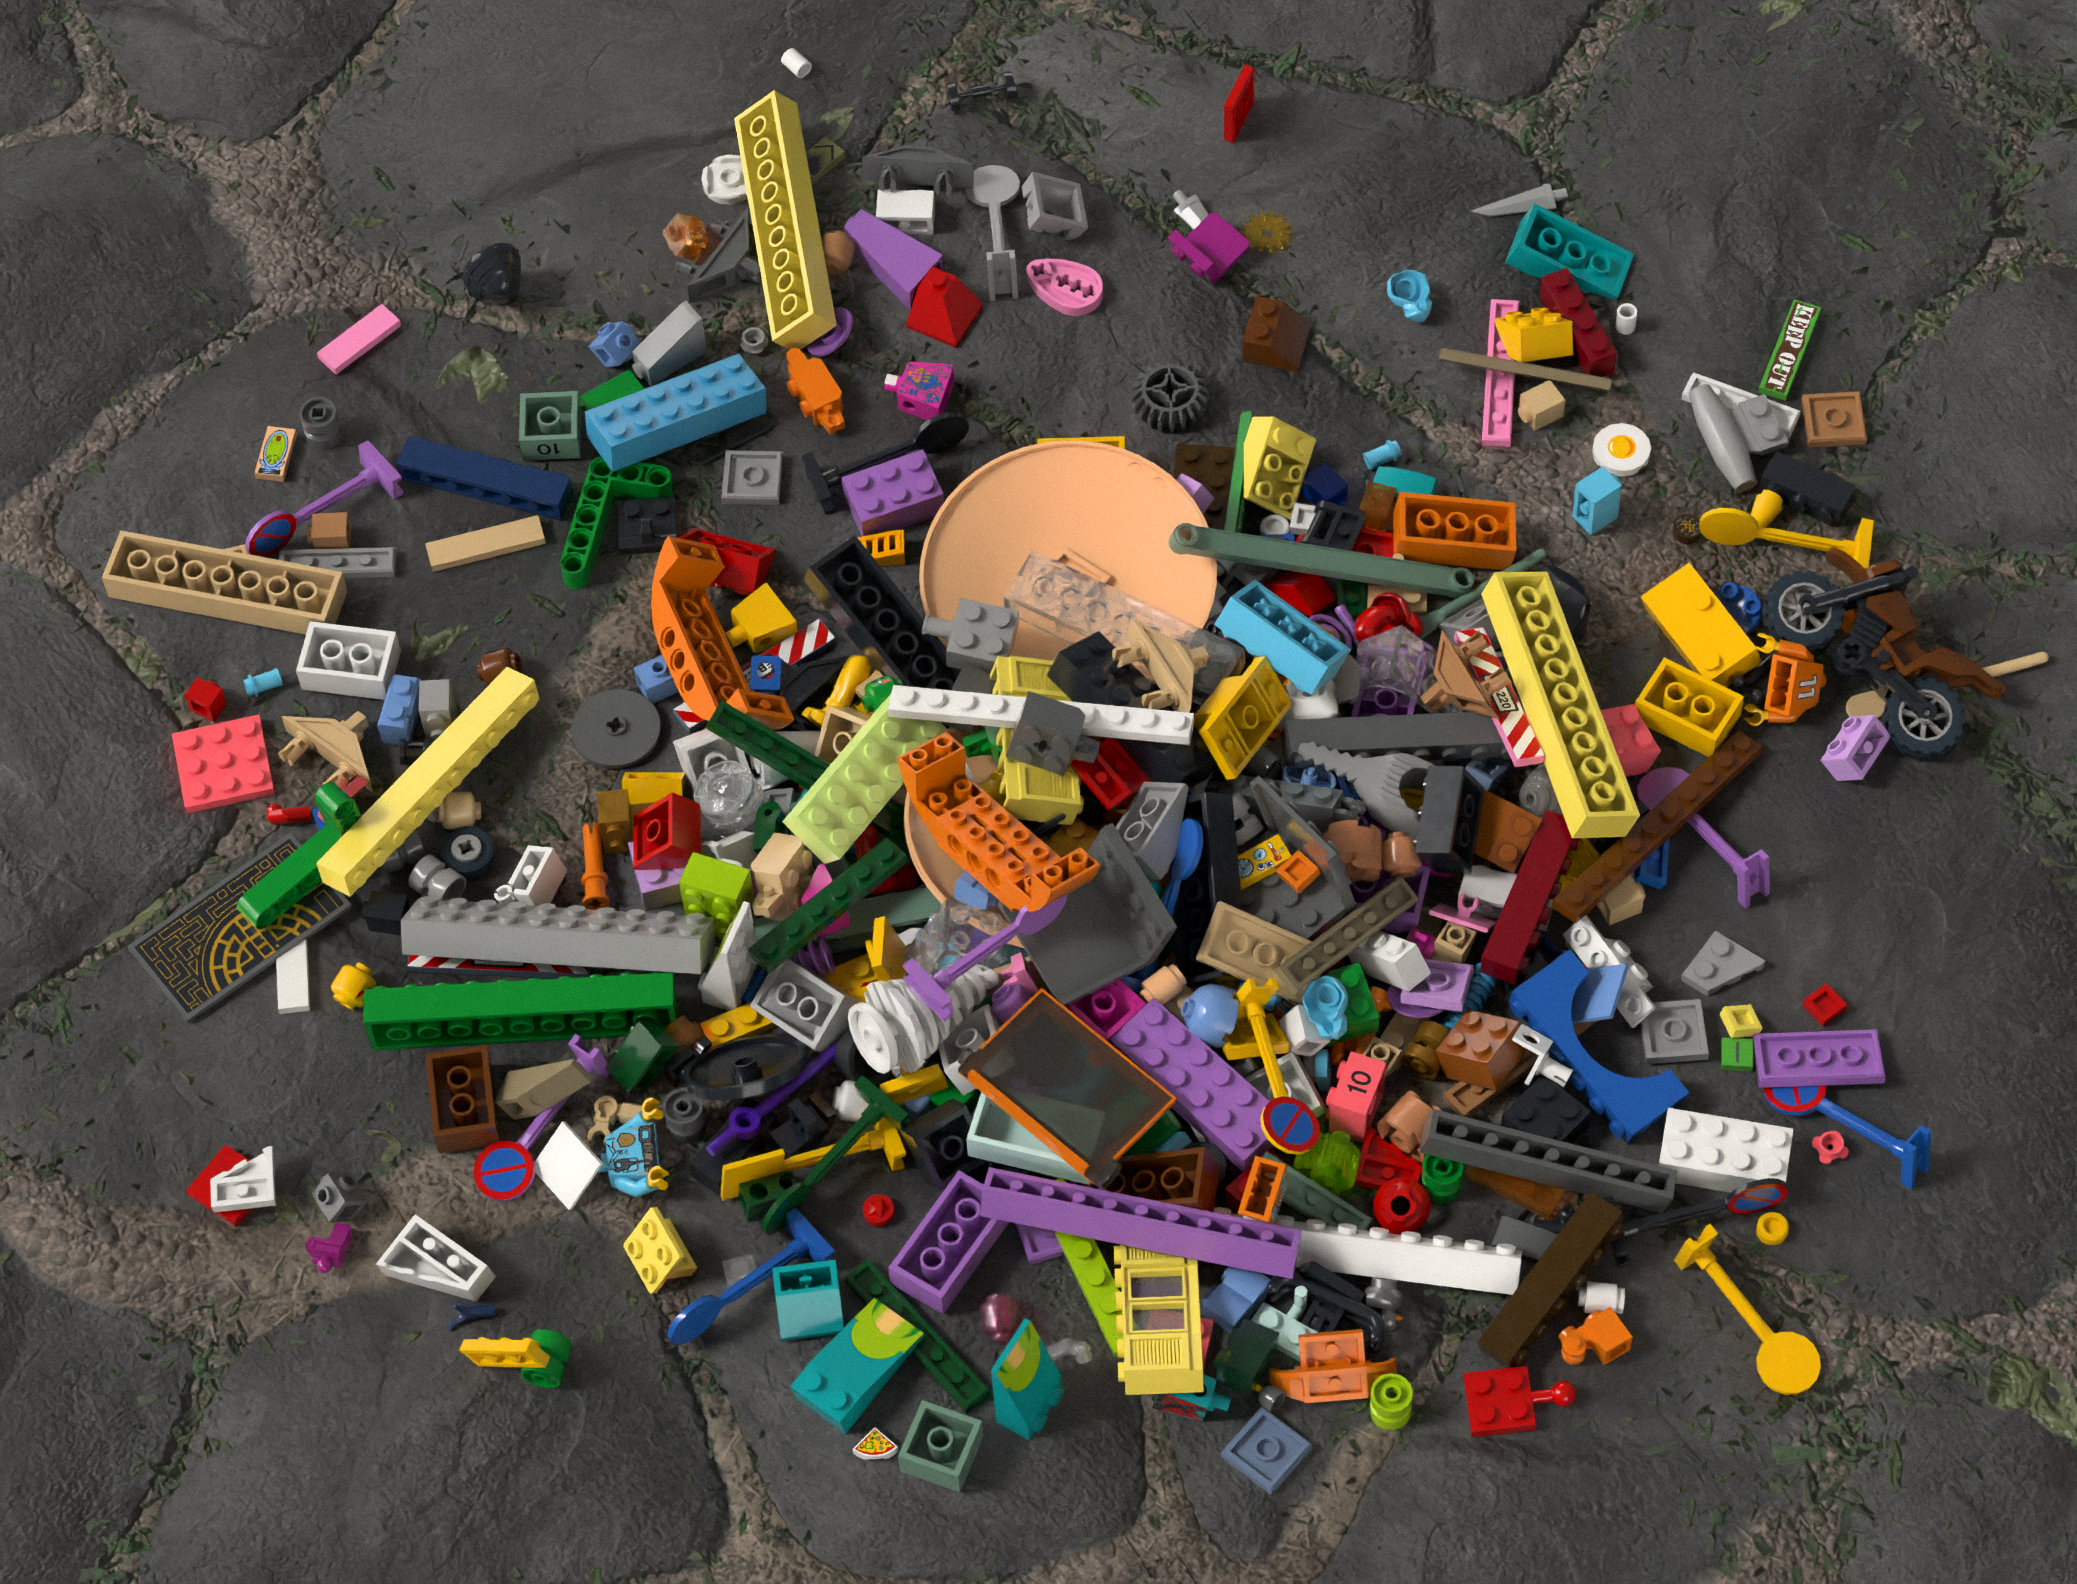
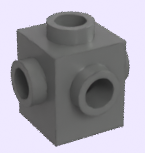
M351 1172L327 1173L321 1178L320 1184L312 1193L329 1223L353 1221L368 1202Z

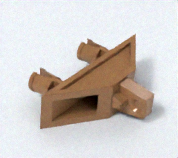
M1442 630L1434 675L1438 681L1421 696L1423 703L1431 713L1454 703L1458 709L1499 719L1489 701H1491L1490 697L1493 693L1512 683L1508 675L1500 667L1488 676L1485 681L1479 683L1467 666L1470 657L1476 656L1484 649L1490 647V645L1479 630L1464 641L1465 643L1461 646L1454 645Z

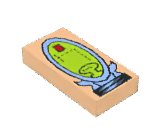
M267 427L255 469L256 479L284 482L297 437L296 429Z

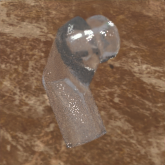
M1066 1338L1045 1347L1053 1361L1066 1355H1075L1076 1361L1083 1364L1092 1360L1093 1357L1090 1351L1091 1346L1081 1340Z

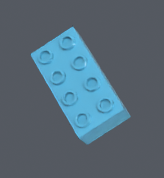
M1256 580L1230 597L1214 624L1222 630L1226 637L1235 639L1246 647V650L1251 655L1256 657L1266 656L1274 672L1284 675L1294 682V685L1299 690L1310 695L1336 676L1351 651L1345 644Z

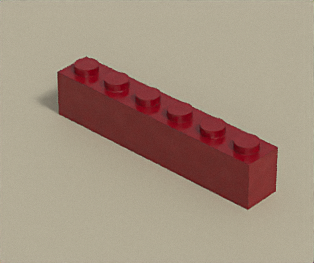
M1545 810L1542 821L1533 837L1482 955L1481 973L1512 984L1516 983L1519 974L1525 975L1530 963V957H1527L1530 949L1536 950L1541 936V933L1538 932L1541 924H1547L1552 909L1548 906L1551 899L1553 900L1560 894L1562 883L1559 881L1562 875L1567 876L1573 860L1569 858L1572 850L1577 852L1582 842V838L1571 837L1564 815Z

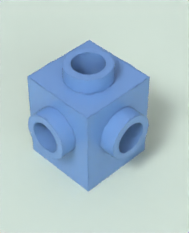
M623 321L616 323L608 322L598 330L599 336L588 347L607 368L619 366L629 361L633 357L632 351L641 342L635 336L634 329Z

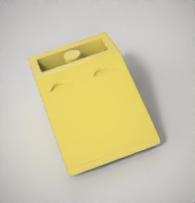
M1252 417L1244 442V498L1287 520H1291L1294 503L1297 501L1316 438L1276 417Z

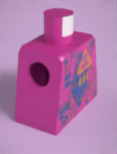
M909 362L906 365L903 376L887 374L884 390L897 393V403L900 411L929 420L945 412L955 383L954 365Z

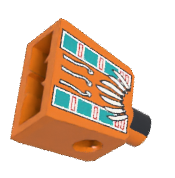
M1255 1156L1238 1210L1239 1215L1270 1224L1276 1223L1288 1183L1286 1164ZM1266 1173H1272L1276 1175V1177L1270 1176Z

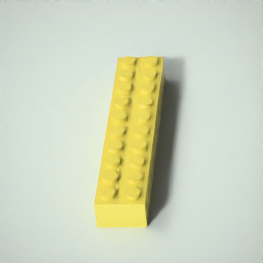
M774 90L735 117L734 120L772 341L788 350L790 348L801 350L837 326L798 106L796 102Z
M1494 572L1481 595L1527 719L1545 754L1544 764L1571 837H1626L1640 817V813L1548 572Z

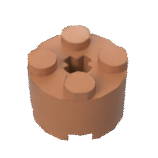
M1342 820L1328 825L1327 832H1321V838L1325 842L1331 840L1339 849L1341 855L1338 857L1346 866L1344 872L1351 882H1375L1380 878V871L1382 869L1381 830L1375 825L1371 824L1370 828L1358 826V820Z
M1408 1091L1378 1121L1377 1130L1382 1139L1387 1135L1390 1141L1400 1148L1405 1156L1411 1157L1416 1162L1423 1164L1424 1157L1427 1155L1419 1152L1423 1125L1433 1109L1442 1110L1434 1105L1429 1107L1415 1092Z

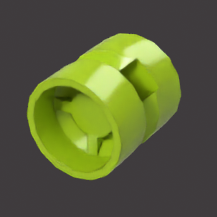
M1389 1373L1380 1376L1373 1383L1370 1396V1415L1377 1426L1387 1430H1395L1407 1424L1411 1417L1413 1391L1411 1384L1406 1378L1399 1374Z

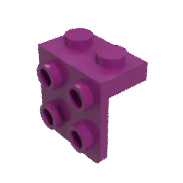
M1215 212L1210 213L1186 238L1176 230L1167 237L1172 246L1170 249L1171 253L1179 261L1185 260L1195 275L1199 278L1204 277L1212 285L1250 249L1249 241Z

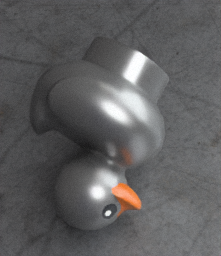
M1372 1277L1371 1286H1368L1363 1291L1365 1295L1362 1299V1304L1368 1307L1383 1309L1379 1314L1384 1321L1385 1331H1391L1396 1328L1400 1320H1403V1317L1395 1312L1403 1301L1401 1293L1396 1289L1397 1280Z

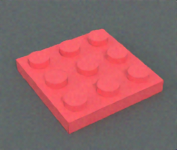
M259 714L172 733L183 801L187 814L275 795Z

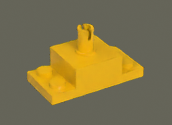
M1266 656L1256 657L1242 676L1222 679L1195 714L1194 726L1199 730V734L1227 780L1236 779L1293 703Z

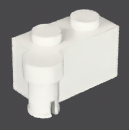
M528 845L508 882L509 885L497 888L496 891L498 893H494V897L499 904H509L511 902H524L527 906L550 904L567 873V869L554 848Z

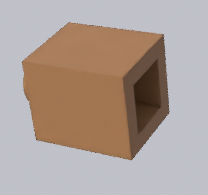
M347 512L312 514V525L307 526L308 543H313L314 549L351 548V525Z

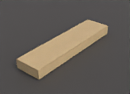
M538 515L425 543L432 572L546 544Z

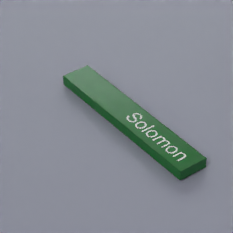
M1252 411L1242 412L1240 415L1225 531L1243 533L1247 499L1244 498V442L1253 417Z

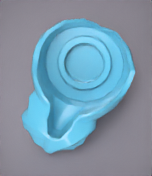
M1405 270L1393 274L1387 282V295L1395 305L1403 308L1406 318L1418 323L1424 322L1432 309V301L1429 299L1430 287L1426 274L1415 270Z
M1324 976L1311 981L1305 988L1302 997L1306 1013L1310 1021L1315 1023L1320 1037L1337 1040L1347 1031V1017L1344 1014L1348 1005L1346 988L1339 979L1331 976Z

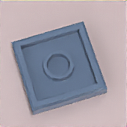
M1261 1407L1223 1449L1221 1457L1272 1495L1312 1450V1444L1264 1407Z

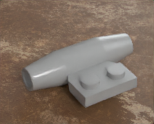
M1703 384L1694 388L1689 393L1696 423L1717 467L1737 493H1743L1752 489L1757 484V479L1750 454L1762 456L1786 448L1789 442L1766 395L1763 394L1739 402L1729 412L1709 384Z

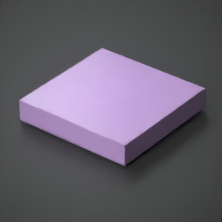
M1424 959L1431 974L1409 992L1402 990L1401 1004L1462 1012L1473 977L1474 965Z

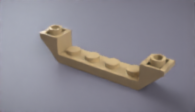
M1448 921L1435 941L1434 954L1431 960L1464 964L1477 932L1463 925ZM1396 1012L1380 1039L1374 1036L1363 1055L1386 1062L1387 1077L1402 1066L1401 1057L1410 1042L1414 1041L1413 1037L1424 1021H1430L1433 1016L1415 1018Z

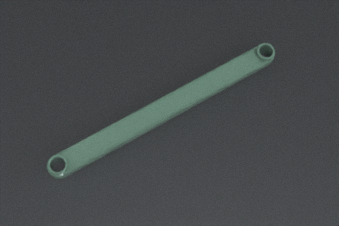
M1182 523L1176 526L1170 534L1168 541L1170 549L1179 555L1190 554L1444 595L1453 599H1457L1469 592L1474 583L1472 573L1463 567L1451 568L1194 526L1190 523Z

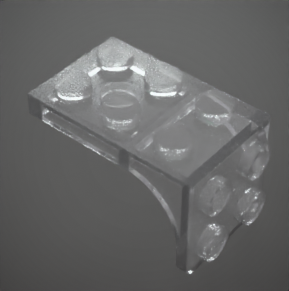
M1402 625L1363 640L1357 648L1356 662L1361 671L1360 691L1372 687L1393 689L1403 693L1429 711L1423 703L1421 696L1438 681L1434 675L1438 651ZM1451 703L1432 714L1459 713L1460 709L1454 703Z
M945 900L939 909L930 915L928 923L924 928L918 930L916 938L912 943L906 945L903 961L907 962L914 958L929 975H934L939 970L943 971L1002 929V916L995 912ZM1002 947L978 964L997 968L1001 964ZM907 971L903 975V980H905L904 977L909 975Z

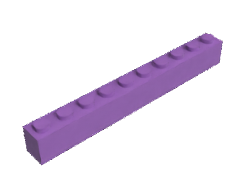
M991 1167L988 1169L982 1188L980 1216L1293 1279L1302 1233L1300 1229Z

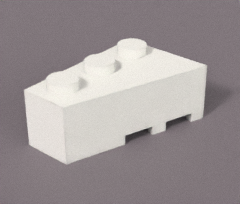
M417 1215L412 1217L376 1263L385 1276L476 1302L496 1277L485 1263Z

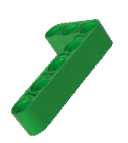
M602 457L595 458L591 462L560 560L563 581L568 588L581 589L587 585L614 496L630 499L673 496L672 477L668 468L661 465L637 462L613 472Z
M331 781L325 783L318 789L315 795V802L325 822V826L239 899L236 906L237 910L257 929L262 930L271 925L322 881L316 863L361 818L355 801L336 783Z

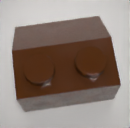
M1256 296L1243 338V361L1298 372L1310 334L1311 323L1284 301Z

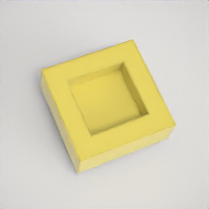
M1751 1004L1725 1006L1720 1013L1731 1038L1752 1037L1754 1034H1760L1762 1026Z

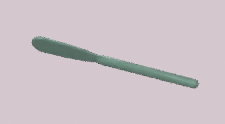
M1538 549L1501 572H1524L1544 560L1547 553L1544 549ZM1490 579L1442 608L1419 616L1424 623L1423 635L1412 643L1403 641L1404 646L1399 649L1408 650L1433 632L1446 618L1481 598V593Z

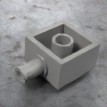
M960 598L955 619L953 618L952 621L926 615L922 634L948 639L946 666L962 669L964 663H967L987 673H991L997 656L1009 657L1012 654L1019 627V610Z

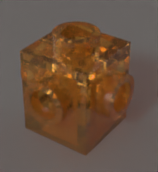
M677 213L662 231L668 248L676 257L684 255L694 261L712 242L703 227V222L694 215L689 216Z

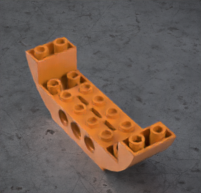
M947 732L897 758L907 792L924 824L935 838L937 846L1012 912L1021 910L1024 905L1028 908V912L1040 910L1090 882L1096 876L1100 863L1081 847L1061 858L967 777L965 747Z

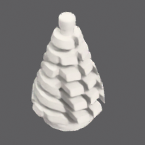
M987 969L981 972L979 976L973 971H967L951 982V986L944 991L952 999L954 1016L945 1022L933 1012L905 980L894 979L888 982H871L866 986L868 992H865L866 1003L859 1002L849 1009L848 1021L853 1040L863 1058L877 1072L885 1074L896 1067V1065L898 1067L901 1064L903 1071L915 1073L925 1063V1059H928L938 1049L937 1046L947 1039L951 1034L950 1032H953L960 1025L963 1018L965 1017L966 1019L969 1016L974 1005H979L986 996L985 989L989 990L999 983L998 975L993 969Z

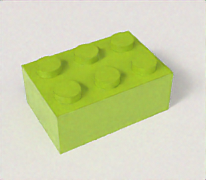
M693 852L679 881L685 916L691 913H701L705 917H714L715 936L722 940L744 901L750 903L752 920L756 919L757 915H754L752 907L755 898L750 870Z

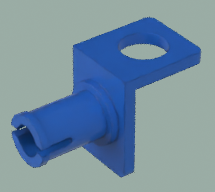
M752 656L750 690L779 696L781 690V657ZM763 663H770L775 669L774 675L769 679H762L757 673L758 667Z

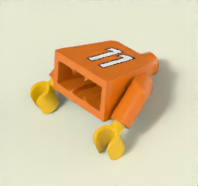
M1759 633L1757 636L1765 638L1766 644L1762 648L1754 646V648L1764 653L1776 650L1777 654H1773L1764 708L1767 711L1760 710L1754 704H1748L1744 709L1755 714L1750 718L1745 717L1744 720L1752 726L1760 725L1763 720H1767L1768 723L1795 722L1807 709L1816 706L1818 703L1820 688H1823L1826 684L1823 664L1814 662V655L1802 644L1781 639L1777 642L1772 636Z

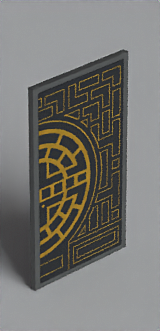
M291 832L127 946L129 952L133 954L188 1023L272 965L278 957L303 940H307L352 908L351 902L340 891L321 881L271 925L262 930L257 929L237 910L236 906L239 899L249 889L302 846Z

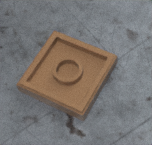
M1860 391L1802 395L1801 403L1808 448L1866 445L1867 436Z

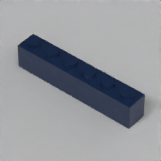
M409 436L396 463L398 473L402 476L403 481L559 521L562 520L573 496L570 477L560 472L552 473L540 470L532 465L516 464L505 458L497 459L486 456L481 452L461 450L456 446L434 443L426 438L418 439Z

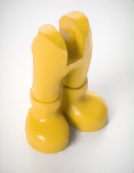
M852 655L848 658L825 705L850 707L856 694L855 688L870 677L872 664L866 657ZM827 706L823 709L807 707L801 715L821 729Z

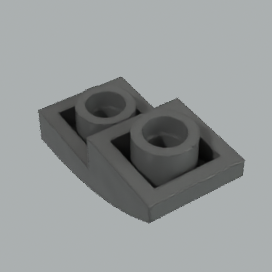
M1501 1216L1491 1246L1497 1247V1244L1514 1245L1516 1250H1522V1257L1538 1262L1558 1234L1520 1220Z

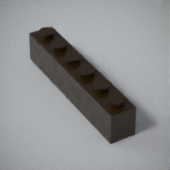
M1591 1191L1478 1339L1480 1350L1505 1368L1515 1367L1516 1365L1521 1366L1530 1354L1529 1347L1535 1339L1540 1341L1548 1331L1549 1325L1547 1323L1554 1314L1558 1316L1563 1312L1568 1304V1299L1566 1298L1572 1290L1575 1289L1577 1291L1584 1284L1587 1278L1585 1273L1592 1264L1596 1266L1602 1260L1606 1253L1604 1248L1611 1239L1615 1241L1623 1232L1625 1227L1623 1224V1212Z

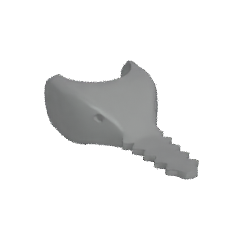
M1313 741L1299 745L1298 753L1303 756L1305 761L1313 760L1315 766L1324 765L1327 772L1335 771L1338 777L1346 776L1347 780L1353 783L1362 802L1366 804V809L1371 817L1384 827L1395 832H1406L1407 836L1415 837L1418 834L1420 825L1418 813L1407 807L1404 799L1400 797V789L1413 788L1423 790V781L1428 776L1429 766L1435 765L1405 753L1362 758L1360 755L1352 757L1348 752L1340 754L1337 749L1329 751L1325 745L1317 747Z

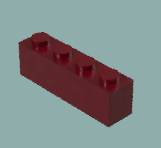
M1568 268L1542 276L1539 297L1549 312L1560 313L1561 317L1572 321L1573 356L1583 373L1599 377L1615 373L1617 352Z

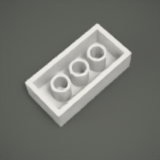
M1668 1108L1659 1166L1677 1170L1675 1182L1677 1184L1730 1193L1743 1184L1760 1179L1775 1178L1786 1183L1793 1128Z

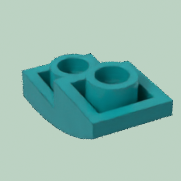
M1378 466L1370 491L1375 497H1398L1399 492L1434 495L1438 480L1410 470Z

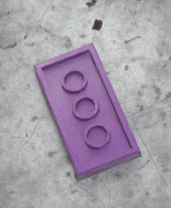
M1877 1029L1760 1033L1753 1035V1050L1759 1088L1885 1083V1071Z

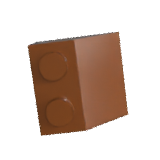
M1485 790L1475 854L1514 874L1542 819Z

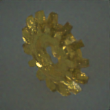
M1260 211V216L1257 218L1253 214L1249 216L1252 220L1251 223L1243 222V225L1248 229H1241V234L1246 235L1247 237L1245 238L1252 242L1250 249L1260 245L1259 253H1262L1265 246H1267L1270 253H1273L1272 245L1281 250L1283 248L1281 243H1289L1290 241L1289 238L1284 237L1292 234V230H1285L1290 226L1289 221L1281 223L1284 216L1280 215L1276 218L1273 211H1270L1269 215H1264V212ZM1261 229H1272L1271 237L1266 235L1261 237Z

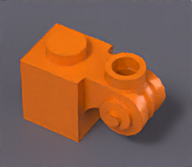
M1611 1307L1603 1312L1597 1310L1591 1313L1585 1319L1584 1325L1577 1329L1574 1326H1569L1558 1335L1562 1343L1561 1356L1566 1363L1571 1365L1580 1364L1584 1360L1586 1349H1592L1602 1364L1606 1365L1630 1351L1632 1335Z

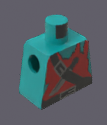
M1203 1374L1204 1392L1156 1394L1152 1408L1203 1421L1207 1410L1225 1416L1231 1397L1214 1392L1217 1380Z

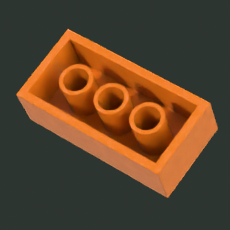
M1399 492L1393 511L1394 554L1399 553L1404 556V560L1421 563L1505 570L1512 565L1516 554V505L1513 502Z

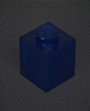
M1324 463L1318 468L1311 469L1303 478V495L1314 506H1316L1318 501L1322 500L1341 506L1348 501V484L1327 463Z

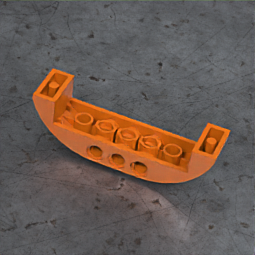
M668 536L659 554L654 573L651 599L652 622L659 648L684 702L692 712L707 721L710 720L722 700L773 731L790 725L794 721V717L784 697L750 690L706 593V589L724 568L714 545Z

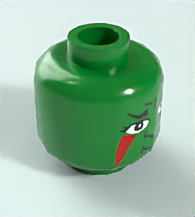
M885 675L868 682L864 688L865 695L861 697L865 711L867 713H874L891 695L893 685L904 686L899 678L895 680L891 675Z

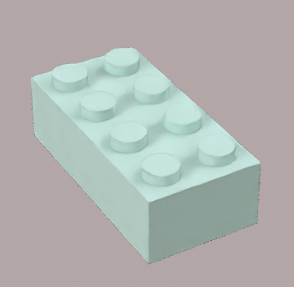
M1003 1089L1090 1162H1093L1099 1156L1107 1130L1106 1113ZM981 1092L966 1138L968 1156L1090 1185V1181Z

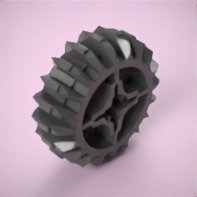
M1168 359L1166 365H1161L1157 361L1154 369L1147 366L1145 373H1139L1137 381L1133 384L1131 398L1135 414H1139L1141 422L1147 421L1149 428L1158 425L1160 432L1164 428H1169L1171 433H1173L1175 427H1179L1184 431L1186 424L1194 426L1196 419H1202L1203 411H1206L1208 407L1209 390L1205 378H1201L1199 370L1193 371L1191 364L1183 367L1181 361L1173 365ZM1169 391L1171 392L1172 401L1169 400Z

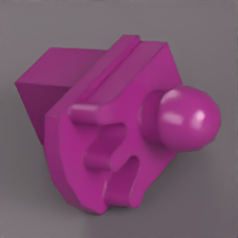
M335 1223L329 1240L312 1236L307 1239L305 1243L306 1251L309 1253V1256L313 1257L311 1262L313 1264L317 1263V1269L320 1273H328L332 1267L341 1268L352 1239L351 1226Z

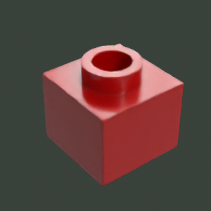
M198 677L184 694L189 711L212 722L217 719L227 705L223 690L217 683L213 681L206 682Z

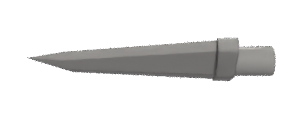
M1550 183L1474 209L1472 212L1487 217L1527 213L1534 203L1549 211L1557 209L1555 202L1568 199L1566 188L1552 191Z
M1177 190L1173 194V198L1179 204L1174 209L1175 214L1194 230L1209 215L1200 198L1196 194L1188 198L1182 190Z

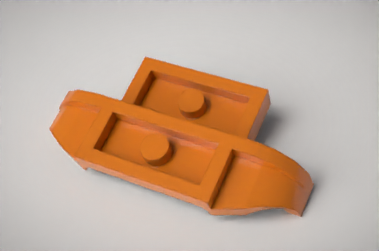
M1362 1329L1298 1334L1300 1366H1294V1370L1268 1368L1270 1385L1278 1386L1287 1393L1288 1397L1303 1401L1304 1403L1369 1398L1372 1385L1377 1378L1389 1373L1397 1374L1396 1358H1390L1387 1361L1377 1363L1365 1360Z

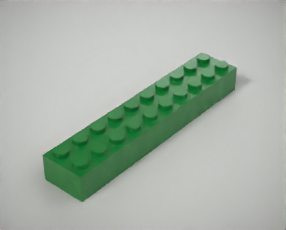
M661 971L637 975L634 973H622L618 976L594 974L581 978L562 976L558 979L543 980L541 978H530L526 981L502 979L489 983L469 981L466 984L451 985L449 983H438L434 986L409 984L397 988L377 986L373 989H364L363 1023L372 1051L571 1040L575 1034L581 1037V1039L628 1037L630 1028L639 1021H658L670 1035L679 1034V1001L673 973Z

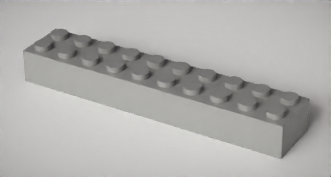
M424 896L418 899L401 919L402 954L701 974L715 953L714 917H705L701 913H691L683 916L675 915L671 911L652 914L645 913L641 909L621 912L615 911L614 908L610 907L589 910L580 905L558 908L554 904L549 903L527 906L524 902L497 904L494 900L467 902L464 898H453L448 901L438 900L434 896Z

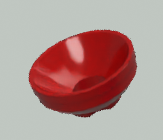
M1398 1177L1385 1182L1379 1188L1374 1198L1373 1209L1377 1221L1384 1229L1401 1235L1405 1231L1416 1232L1425 1225L1431 1213V1200L1427 1190L1419 1182L1406 1177ZM1398 1196H1404L1410 1202V1210L1402 1216L1395 1214L1391 1207L1392 1201Z

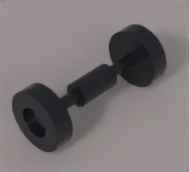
M1012 72L1002 73L1003 84L990 86V84L972 87L971 91L961 93L957 92L955 83L946 84L950 110H960L959 98L969 96L978 98L992 95V92L1004 89L1008 100L1016 99V88Z

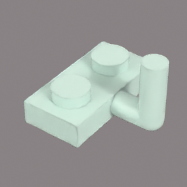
M1298 1286L1295 1288L1294 1304L1287 1315L1263 1302L1247 1326L1249 1334L1299 1362L1298 1334L1318 1333L1298 1321L1307 1307L1306 1287Z

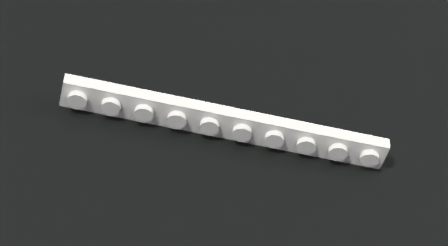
M893 685L887 710L889 717L1014 728L1026 697ZM1060 701L1080 708L1085 714L1081 731L1082 735L1190 745L1195 721L1194 713Z

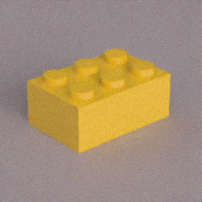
M1664 657L1637 698L1635 707L1648 728L1710 757L1722 746L1741 716L1744 696Z

